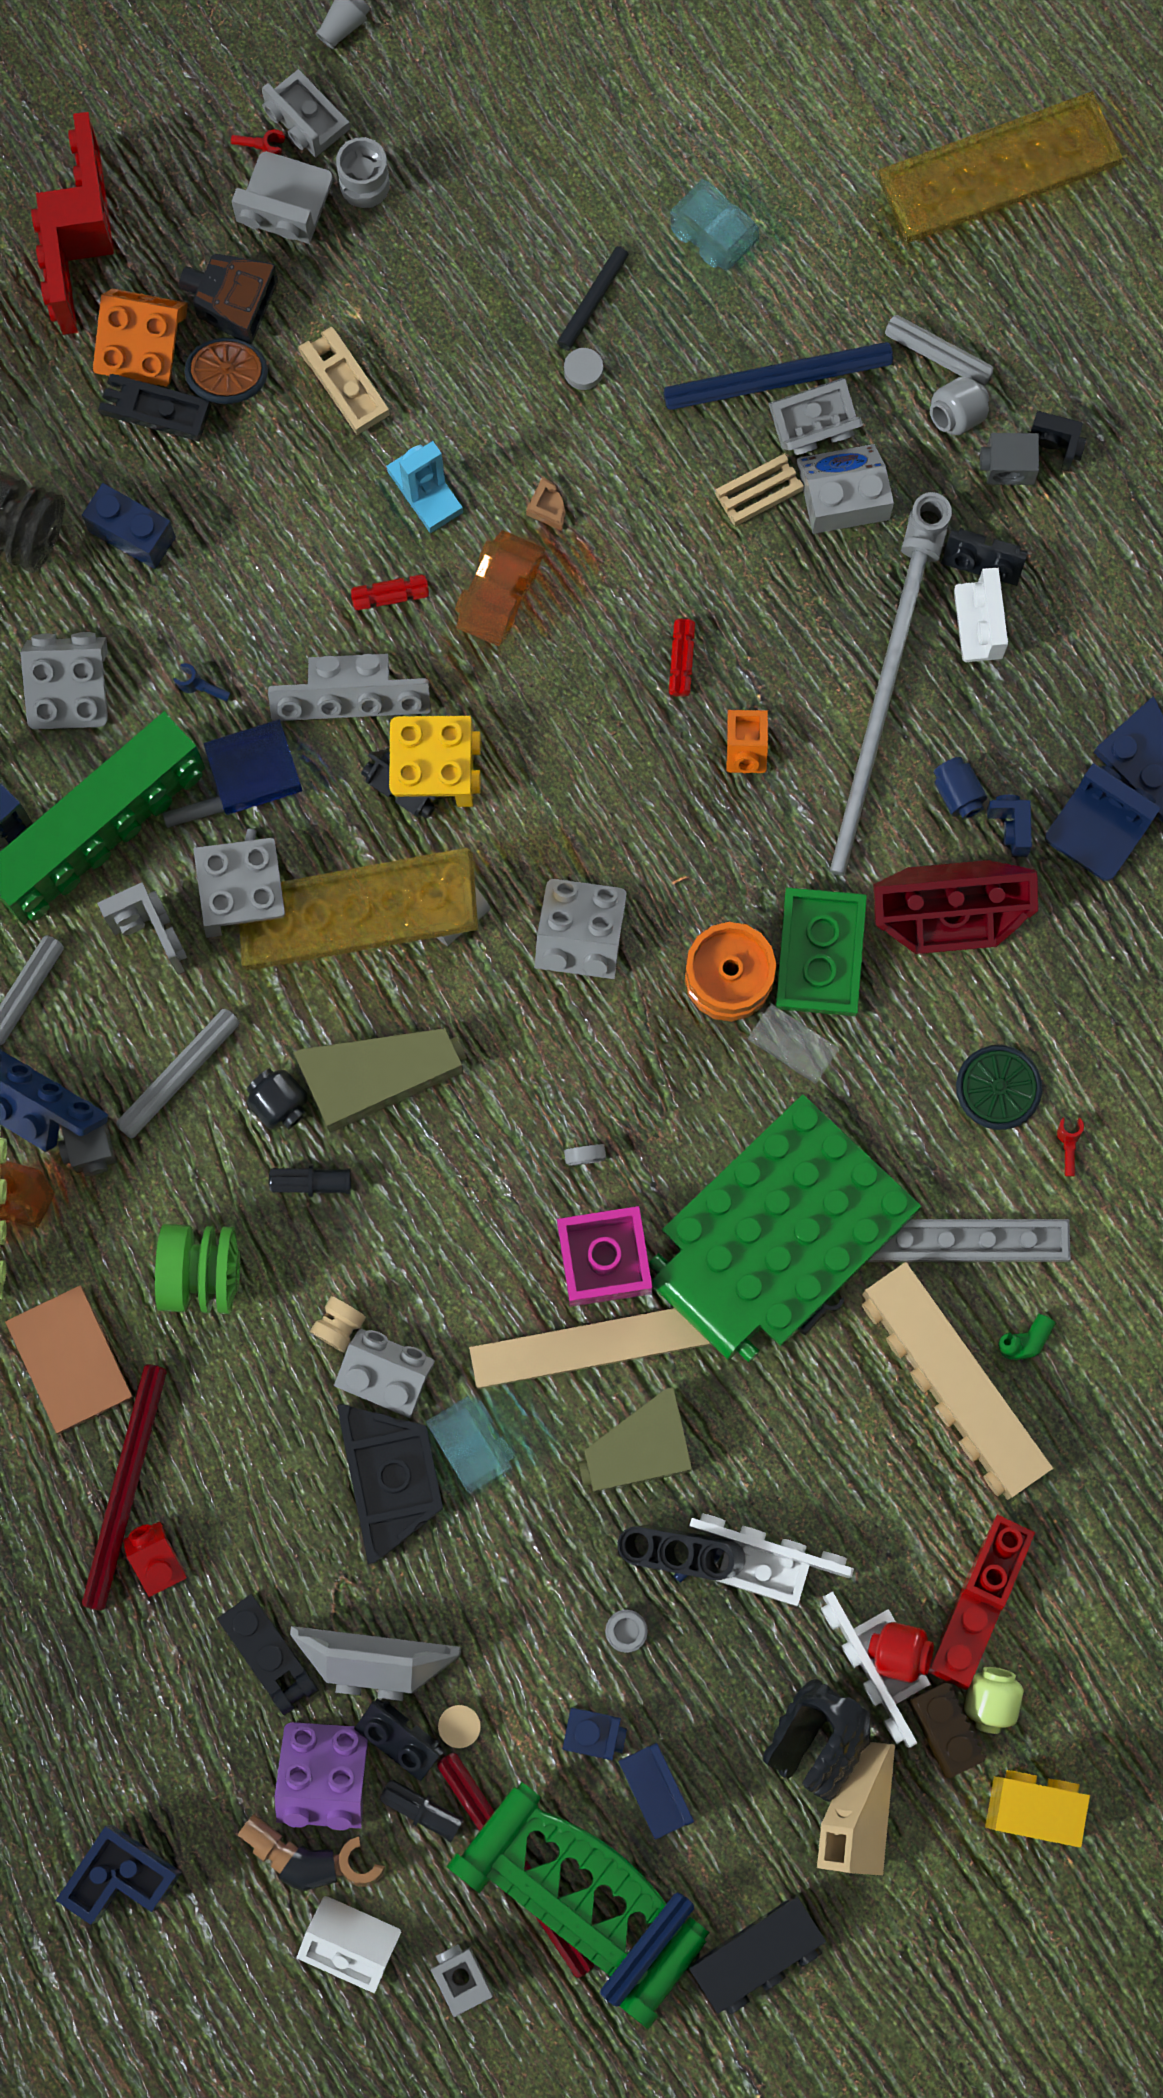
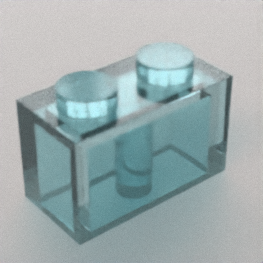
M467 1396L427 1420L426 1424L469 1496H472L513 1471L509 1461L514 1459L515 1456L503 1436L496 1440L494 1439L487 1425L494 1421L482 1401L480 1400L473 1404L470 1397Z

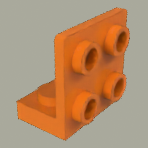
M113 288L101 294L93 372L107 376L115 374L149 384L168 386L171 382L177 325L186 319L188 303Z

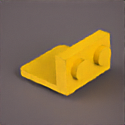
M471 716L394 717L390 722L389 789L392 795L397 797L455 796L457 807H473V794L481 793L480 770H473L474 755H481V732L474 731Z

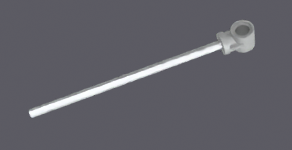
M928 492L917 498L908 518L901 551L910 557L911 560L829 871L835 875L845 876L925 565L926 562H936L939 560L947 527L952 516V508L949 501L939 493ZM925 511H931L938 516L939 522L929 524L921 518L920 514Z

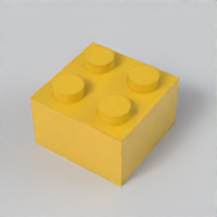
M1006 1770L1005 1778L994 1776L985 1828L1081 1848L1090 1795L1078 1793L1080 1784L1048 1778L1047 1786L1036 1784V1775Z

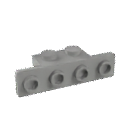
M388 654L309 657L308 684L279 685L268 688L270 713L273 721L428 714L431 711L428 679L389 680Z

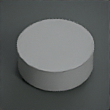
M589 348L573 350L568 354L564 362L565 379L572 387L579 390H588L595 387L603 376V362L599 354Z
M597 1144L564 1150L566 1165L577 1166L605 1161V1145Z
M621 1610L614 1613L609 1618L605 1629L608 1643L615 1650L624 1653L639 1649L644 1644L648 1633L647 1624L643 1617L632 1610Z

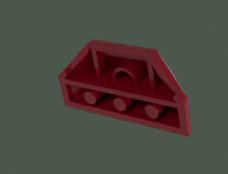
M991 860L908 867L873 884L876 926L886 931L915 954L997 947L1017 930L1028 917L1031 918L1038 912L1037 871Z

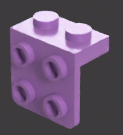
M295 1722L285 1725L275 1790L276 1823H285L291 1827L316 1825L328 1826L334 1830L361 1829L363 1817L362 1790L368 1739L358 1733L354 1726Z

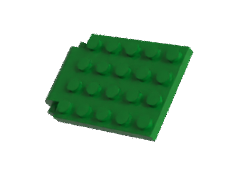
M802 1094L661 1230L681 1251L670 1262L660 1253L651 1259L648 1263L649 1267L657 1273L652 1281V1287L727 1360H730L738 1352L749 1363L760 1352L749 1340L761 1329L782 1347L920 1211L922 1206Z

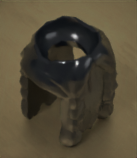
M813 1679L807 1682L795 1694L793 1702L787 1708L786 1714L780 1717L779 1727L774 1732L772 1743L764 1752L763 1761L769 1767H775L782 1777L789 1779L796 1772L803 1755L810 1747L820 1727L825 1722H830L834 1732L802 1783L804 1788L829 1802L839 1793L842 1784L846 1782L849 1775L853 1772L855 1765L859 1762L861 1752L870 1744V1712L862 1708L855 1700L839 1696L827 1684H823L821 1680Z

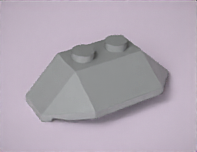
M291 1626L290 1631L291 1637L325 1682L336 1684L335 1693L361 1696V1689L365 1687L378 1689L377 1698L403 1701L404 1692H416L461 1655V1647L295 1626Z

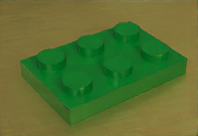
M786 887L775 1009L857 1016L867 895Z

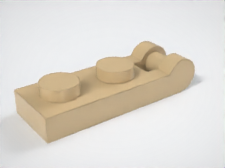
M329 327L321 332L322 337L312 343L306 341L298 346V349L356 435H359L390 415L389 408L333 327ZM328 351L335 354L325 361L320 357Z

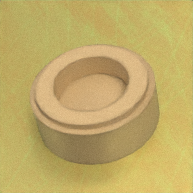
M455 1705L449 1707L439 1719V1735L451 1747H468L477 1740L480 1734L481 1722L479 1716L468 1706Z

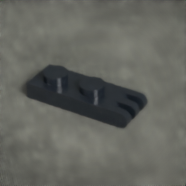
M109 375L107 383L112 387L121 389V391L105 388L102 397L109 402L116 403V406L102 402L98 408L100 414L200 442L211 409L210 401L123 376Z

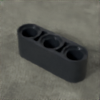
M654 1525L633 1526L625 1529L617 1542L618 1552L627 1563L710 1580L732 1578L743 1570L746 1562L743 1548L732 1540ZM639 1533L647 1538L649 1545L648 1551L644 1556L640 1555L635 1548V1539ZM679 1541L683 1542L689 1550L688 1559L684 1564L679 1562L674 1554V1548ZM719 1548L723 1549L729 1557V1565L725 1571L720 1570L714 1562L715 1553Z

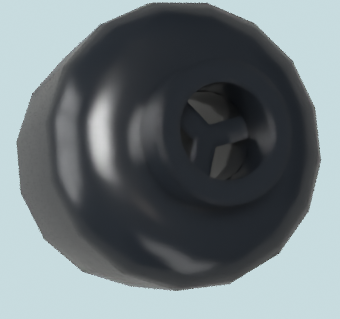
M269 1068L256 1077L246 1089L249 1093L247 1098L249 1109L268 1129L274 1130L284 1125L289 1130L306 1115L302 1108L307 1101V1093L286 1070L281 1069L273 1072Z

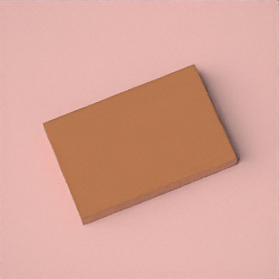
M81 1285L5 1321L56 1434L59 1435L134 1398Z

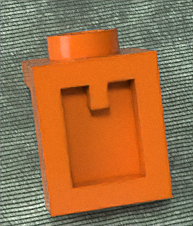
M728 710L727 772L765 773L767 770L768 711Z

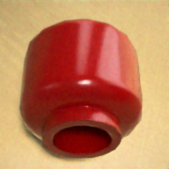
M889 1622L883 1627L880 1634L873 1633L868 1655L870 1658L875 1659V1669L880 1676L913 1683L921 1675L926 1676L928 1674L933 1659L934 1643L928 1641L927 1633L922 1628Z

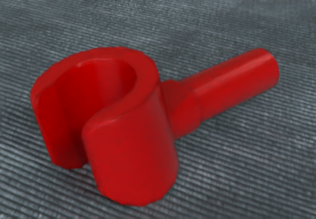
M277 129L268 130L263 138L240 135L231 136L232 145L254 147L255 149H261L263 152L267 151L277 155L282 154V149L272 147L268 143H284L285 135Z
M1063 1117L1057 1128V1137L1064 1143L1065 1176L1075 1177L1076 1142H1078L1083 1133L1084 1123L1081 1118H1078L1076 1123L1077 1132L1068 1133L1064 1129L1065 1118Z

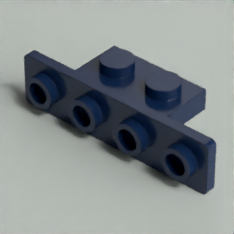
M0 1049V1124L47 1152L57 1146L60 1125L78 1136H84L107 1123L108 1114Z

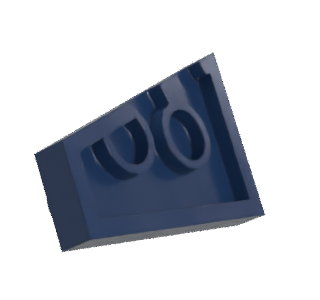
M1153 696L1095 748L1094 753L1109 768L1121 776V781L1133 790L1140 788L1153 796L1156 801L1155 804L1161 807L1156 817L1163 823V714Z

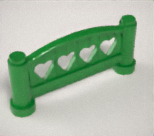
M521 1782L517 1788H512L461 1856L456 1853L446 1867L479 1894L491 1880L611 1977L630 1952H625L629 1916L634 1912H641L645 1916L646 1923H652L667 1903L642 1873L611 1846L577 1825L542 1811L537 1805L542 1797ZM533 1831H540L543 1833L546 1843L553 1842L558 1846L559 1855L551 1862L524 1871L527 1837ZM567 1858H574L578 1862L579 1870L587 1869L591 1872L593 1877L592 1883L587 1888L558 1898L561 1863ZM607 1885L611 1888L613 1897L620 1896L625 1900L626 1909L621 1915L592 1925L594 1892L598 1886ZM688 1917L619 2007L649 2030L659 2017L655 2013L707 1943L705 1938L710 1932L694 1919Z

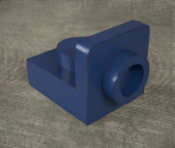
M1000 795L996 797V800L989 801L987 807L988 819H1011V821H1004V844L1011 845V857H1028L1032 848L1031 800H1020L1018 795Z
M571 1708L562 1750L612 1761L614 1752L623 1753L627 1728L619 1727L621 1720L619 1717Z

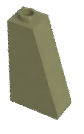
M445 1028L305 1048L293 1052L330 1133L464 1073L460 1061L467 1058L458 1037L450 1039Z

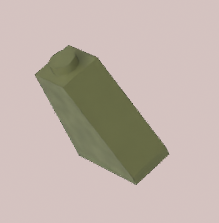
M674 1387L664 1389L584 1450L586 1460L578 1461L583 1486L592 1485L593 1494L692 1471Z

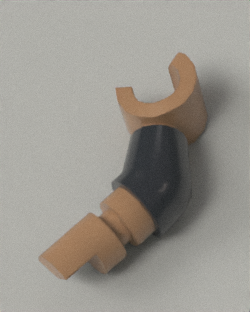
M255 1814L250 1817L238 1833L240 1838L254 1847L252 1851L254 1855L263 1862L267 1859L273 1862L271 1868L280 1874L278 1878L280 1881L302 1891L336 1883L338 1876H344L349 1883L357 1887H368L379 1881L386 1869L383 1865L375 1864L371 1871L365 1874H358L350 1868L352 1854L361 1849L359 1836L350 1839L343 1846L340 1854L334 1855L333 1850H309L304 1845L298 1848L290 1841L287 1844L281 1841L283 1835Z

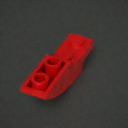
M1000 1515L995 1516L942 1632L941 1641L928 1673L964 1690L970 1687L1000 1612L1006 1605L1036 1532Z

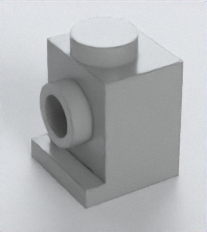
M456 1944L436 1955L439 1964L433 1966L431 1972L453 2017L493 1997L494 1993L491 1986H489L471 1947L462 1951L459 1944ZM459 1968L465 1969L469 1974V1981L463 1985L455 1983L453 1980V1972Z

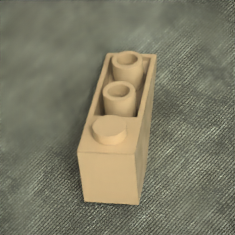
M870 1742L861 1752L859 1762L855 1765L853 1772L849 1775L846 1782L842 1784L839 1793L832 1799L821 1823L817 1868L846 1873L883 1875L895 1752L894 1744Z

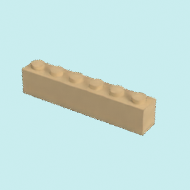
M906 1262L864 1291L862 1294L866 1300L862 1303L864 1311L874 1324L881 1321L890 1335L886 1338V1341L898 1358L906 1356L914 1368L910 1372L913 1380L922 1392L925 1393L930 1390L939 1403L934 1407L937 1414L947 1427L954 1424L963 1437L959 1441L960 1446L971 1461L974 1462L979 1459L988 1472L983 1477L996 1496H1000L1003 1493L1008 1500L1053 1469Z

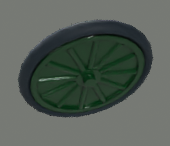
M991 1045L977 1050L963 1062L957 1076L956 1093L960 1106L974 1122L994 1130H1007L1026 1122L1035 1113L1041 1101L1042 1080L1033 1061L1023 1052L1009 1046Z

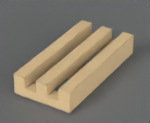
M784 453L717 488L715 494L735 527L802 492L804 485L801 480L797 479L796 472L793 467H790L788 458ZM780 469L782 470L781 473L761 482L760 484L740 493L739 495L731 499H728V496L748 487L749 485L769 476L770 474ZM785 481L789 482V486L739 512L735 511V507L765 493Z

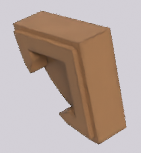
M542 476L526 509V515L562 531L565 523L564 501L557 487L550 480Z

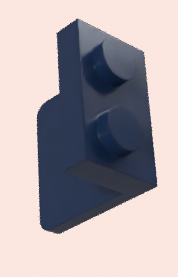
M1093 763L1074 794L1046 832L1045 841L1101 880L1111 881L1151 825L1161 807L1155 804V799L1148 792L1140 788L1133 790L1121 782V776L1107 766H1101L1100 768Z

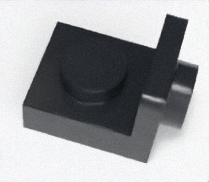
M1037 410L1030 433H1039V446L1046 449H1058L1059 447L1066 449L1061 470L1069 472L1072 461L1081 460L1087 439L1080 437L1083 422Z

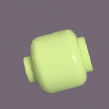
M983 1667L981 1673L974 1675L971 1685L967 1689L964 1712L970 1719L976 1722V1729L986 1733L998 1734L1001 1728L1011 1727L1016 1724L1024 1689L1015 1680L1016 1675L1014 1673L996 1667Z

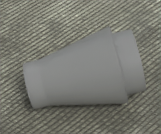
M334 0L321 27L316 32L317 37L328 47L334 49L341 40L367 20L366 14L370 11V7L364 0Z

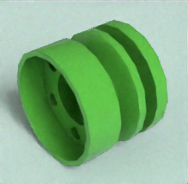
M163 1224L161 1226L155 1264V1300L158 1311L187 1312L192 1294H198L202 1313H210L214 1295H216L218 1313H231L234 1297L239 1287L241 1263L234 1227L223 1226L219 1245H216V1234L213 1226H206L201 1244H195L193 1229L190 1225Z

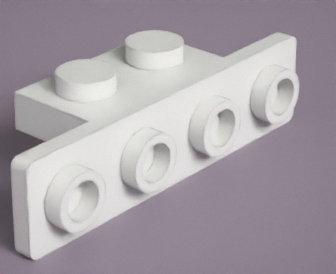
M702 1513L700 1520L691 1518L688 1527L718 1538L732 1540L743 1548L746 1561L743 1570L732 1578L716 1580L717 1582L790 1605L798 1606L809 1566L846 1578H851L854 1568L845 1566L847 1561L845 1557L825 1551L822 1552L821 1558L805 1553L806 1545L788 1539H782L781 1545L765 1541V1532L742 1526L740 1533L724 1528L726 1520ZM726 1552L720 1567L722 1571H725L729 1565V1557Z
M830 1592L823 1596L827 1605L821 1607V1611L832 1630L839 1627L845 1636L847 1643L843 1644L842 1648L854 1668L861 1665L869 1679L863 1683V1686L875 1706L882 1703L890 1718L885 1720L884 1723L896 1744L903 1741L908 1748L916 1745L917 1741L896 1704L931 1685L925 1675H921L915 1682L908 1683L882 1677L875 1669V1659L870 1658L868 1655L873 1633L880 1634L886 1624L896 1622L891 1612L887 1609L853 1629L834 1593Z

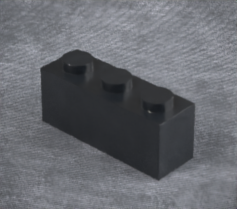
M795 1894L691 1963L689 1969L717 2014L726 2010L728 2015H731L750 2002L747 1994L759 1986H762L767 1991L784 1980L787 1976L783 1970L798 1961L802 1967L820 1956L823 1952L819 1946L824 1944L826 1940Z

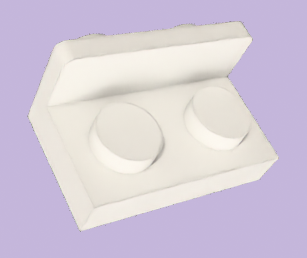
M999 567L982 569L978 582L957 584L954 588L962 660L964 662L1003 659L1008 646Z

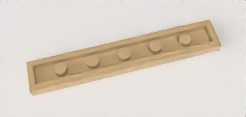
M673 1308L469 1347L476 1387L477 1389H483L712 1344Z

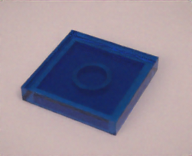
M280 719L203 743L226 815L303 791Z

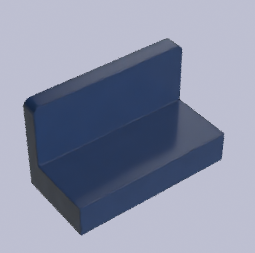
M657 1743L618 1761L655 1840L685 1825L688 1826L694 1823Z

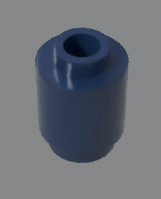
M962 757L952 758L939 765L933 771L936 777L934 783L952 817L961 815L962 819L965 820L977 815L984 809L982 804L988 797L970 763H965Z

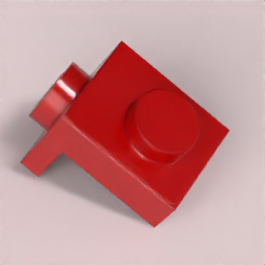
M160 1521L152 1525L145 1524L137 1527L123 1540L127 1559L148 1597L187 1578L185 1570L170 1545Z

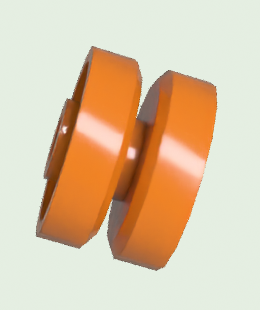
M725 922L709 927L697 936L688 951L685 984L689 998L699 1011L716 1020L732 1022L750 1017L763 1007L772 991L776 970V960L772 946L762 933L747 924ZM728 967L730 972H738L730 976L724 973L723 968Z

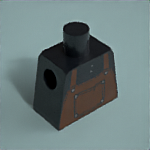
M213 254L205 272L188 266L183 269L179 280V289L195 294L193 304L196 315L201 320L236 339L246 341L252 345L277 286L278 277L274 264Z

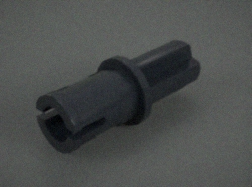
M310 1164L309 1168H272L269 1173V1189L273 1193H308L309 1197H313L314 1193L351 1194V1168L314 1169V1164Z
M390 1780L380 1796L382 1803L414 1820L412 1825L416 1827L419 1823L444 1837L450 1843L464 1820L463 1817H459L431 1801V1795L425 1798L396 1780Z

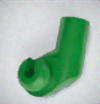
M1038 1313L1028 1332L1013 1335L1006 1333L1002 1335L998 1342L1002 1356L1013 1361L1038 1356L1056 1322Z

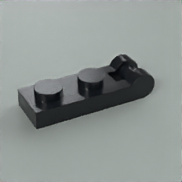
M250 1594L217 1618L284 1716L295 1709L293 1704L304 1696L310 1698L319 1691L310 1675L253 1594ZM290 1671L296 1682L283 1690L277 1680Z

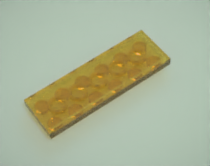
M1091 91L878 169L877 178L907 244L1121 165L1123 157L1095 95Z
M461 848L281 882L285 911L283 918L239 924L241 964L243 968L250 971L479 930L473 853L468 848Z

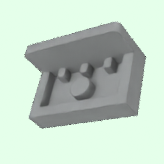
M299 69L276 88H273L269 83L262 87L264 98L262 107L266 114L275 123L281 121L288 128V135L293 143L301 150L307 148L315 158L350 130L349 121Z
M844 378L768 403L781 448L794 450L795 455L818 448L816 442L831 437L832 442L854 436L853 429L863 426L861 418L856 417Z
M359 1329L349 1343L334 1386L411 1418L435 1360L427 1357L418 1348L404 1347L389 1341L380 1332Z

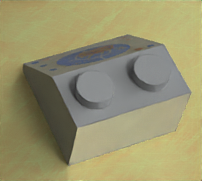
M875 444L797 458L801 482L804 485L803 492L812 534L890 520L894 502L886 466Z

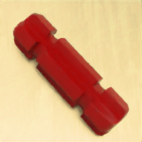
M420 574L410 576L408 581L399 578L373 583L371 588H367L366 585L353 587L351 589L353 607L355 610L371 608L370 604L375 603L379 607L408 601L407 597L412 596L413 600L426 598L429 596L427 578L425 575Z
M680 618L674 621L673 638L675 639L672 642L670 668L672 676H670L669 694L672 696L686 697L690 694L691 677L689 676L692 674L694 641L692 640L695 635V622L691 619Z

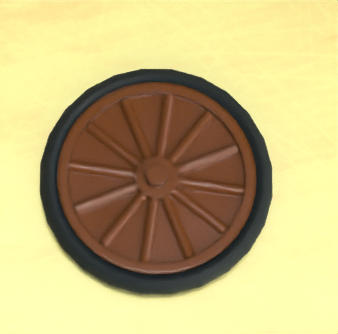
M218 338L196 347L186 361L184 372L187 383L198 396L214 403L233 404L248 400L263 388L267 380L268 367L264 356L255 346L236 338Z

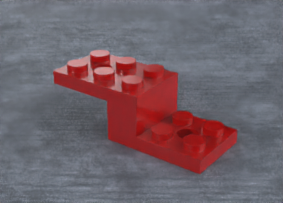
M89 112L73 114L75 129L68 130L72 154H75L77 165L73 166L76 187L36 193L38 208L31 209L34 231L38 233L40 245H36L39 268L43 269L45 281L41 282L44 305L48 306L51 322H58L62 335L78 333L68 261L114 254L100 147Z

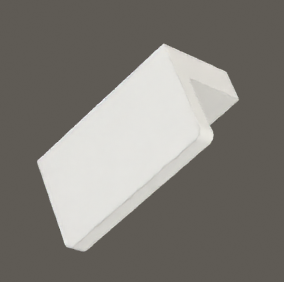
M324 1896L306 1931L297 1959L375 1994L389 1958L399 1939L401 1930L333 1898Z

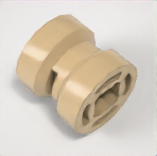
M331 1296L325 1305V1316L321 1320L315 1321L309 1332L335 1349L345 1353L351 1342L350 1336L352 1331L361 1327L366 1316L343 1301Z

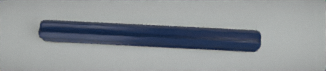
M883 342L667 386L663 392L664 401L667 409L673 410L884 367L893 363V351L890 343Z

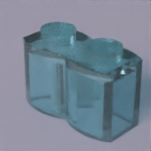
M701 179L670 210L673 233L682 242L687 243L690 241L700 248V256L713 268L718 265L723 270L728 271L759 240V227L741 209L730 203L716 187L704 179Z

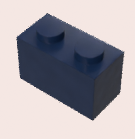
M104 483L101 484L81 515L88 532L153 569L157 568L176 538L170 520Z

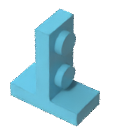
M434 441L424 447L423 445L414 446L403 456L386 466L387 472L429 533L434 532L463 513V507L445 483L442 453Z

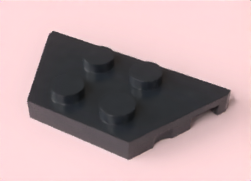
M340 1404L337 1405L342 1435L367 1562L371 1565L377 1563L441 1512L443 1504L427 1426Z

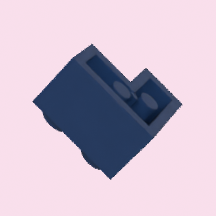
M112 1824L104 1827L55 1901L90 1925L99 1922L119 1890L150 1912L159 1909L182 1872Z

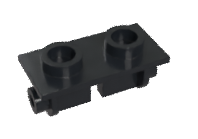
M960 528L959 531L951 529L941 564L981 575L982 569L999 567L1001 582L1015 586L1018 585L1028 552L1020 549L1021 545H1014L994 539L991 547L984 544L987 536L966 531L964 528Z
M386 749L385 752L383 750L370 752L368 757L376 762L373 764L369 761L363 768L361 775L366 778L365 782L385 796L391 797L392 793L389 789L390 749ZM445 796L397 797L395 802L415 817L423 816L428 819L436 807L431 801L445 798Z
M377 1698L371 1703L354 1729L421 1782L432 1765L435 1764L444 1752L438 1746L440 1741L432 1738L417 1725L412 1730L408 1729L405 1725L409 1719L390 1705L388 1700L382 1702Z

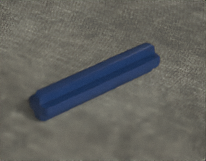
M678 1892L672 1896L601 1988V1996L615 2007L622 2004L692 1913L695 1906L686 1896Z

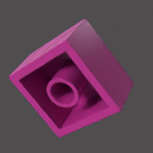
M639 1206L557 1219L570 1307L652 1294V1282Z

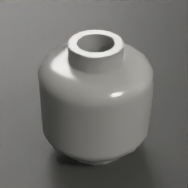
M958 377L939 388L933 394L930 406V416L933 423L939 430L951 435L964 434L987 418L989 412L988 392L983 385L969 377Z

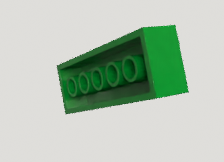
M165 711L0 851V900L22 925H25L29 920L32 922L37 921L45 915L50 908L49 903L59 894L66 895L74 890L81 881L79 877L89 868L96 869L103 865L111 856L110 850L121 841L125 843L133 839L142 829L141 824L152 814L158 816L171 805V798L182 788L184 790L190 789L201 779L205 766L197 746Z

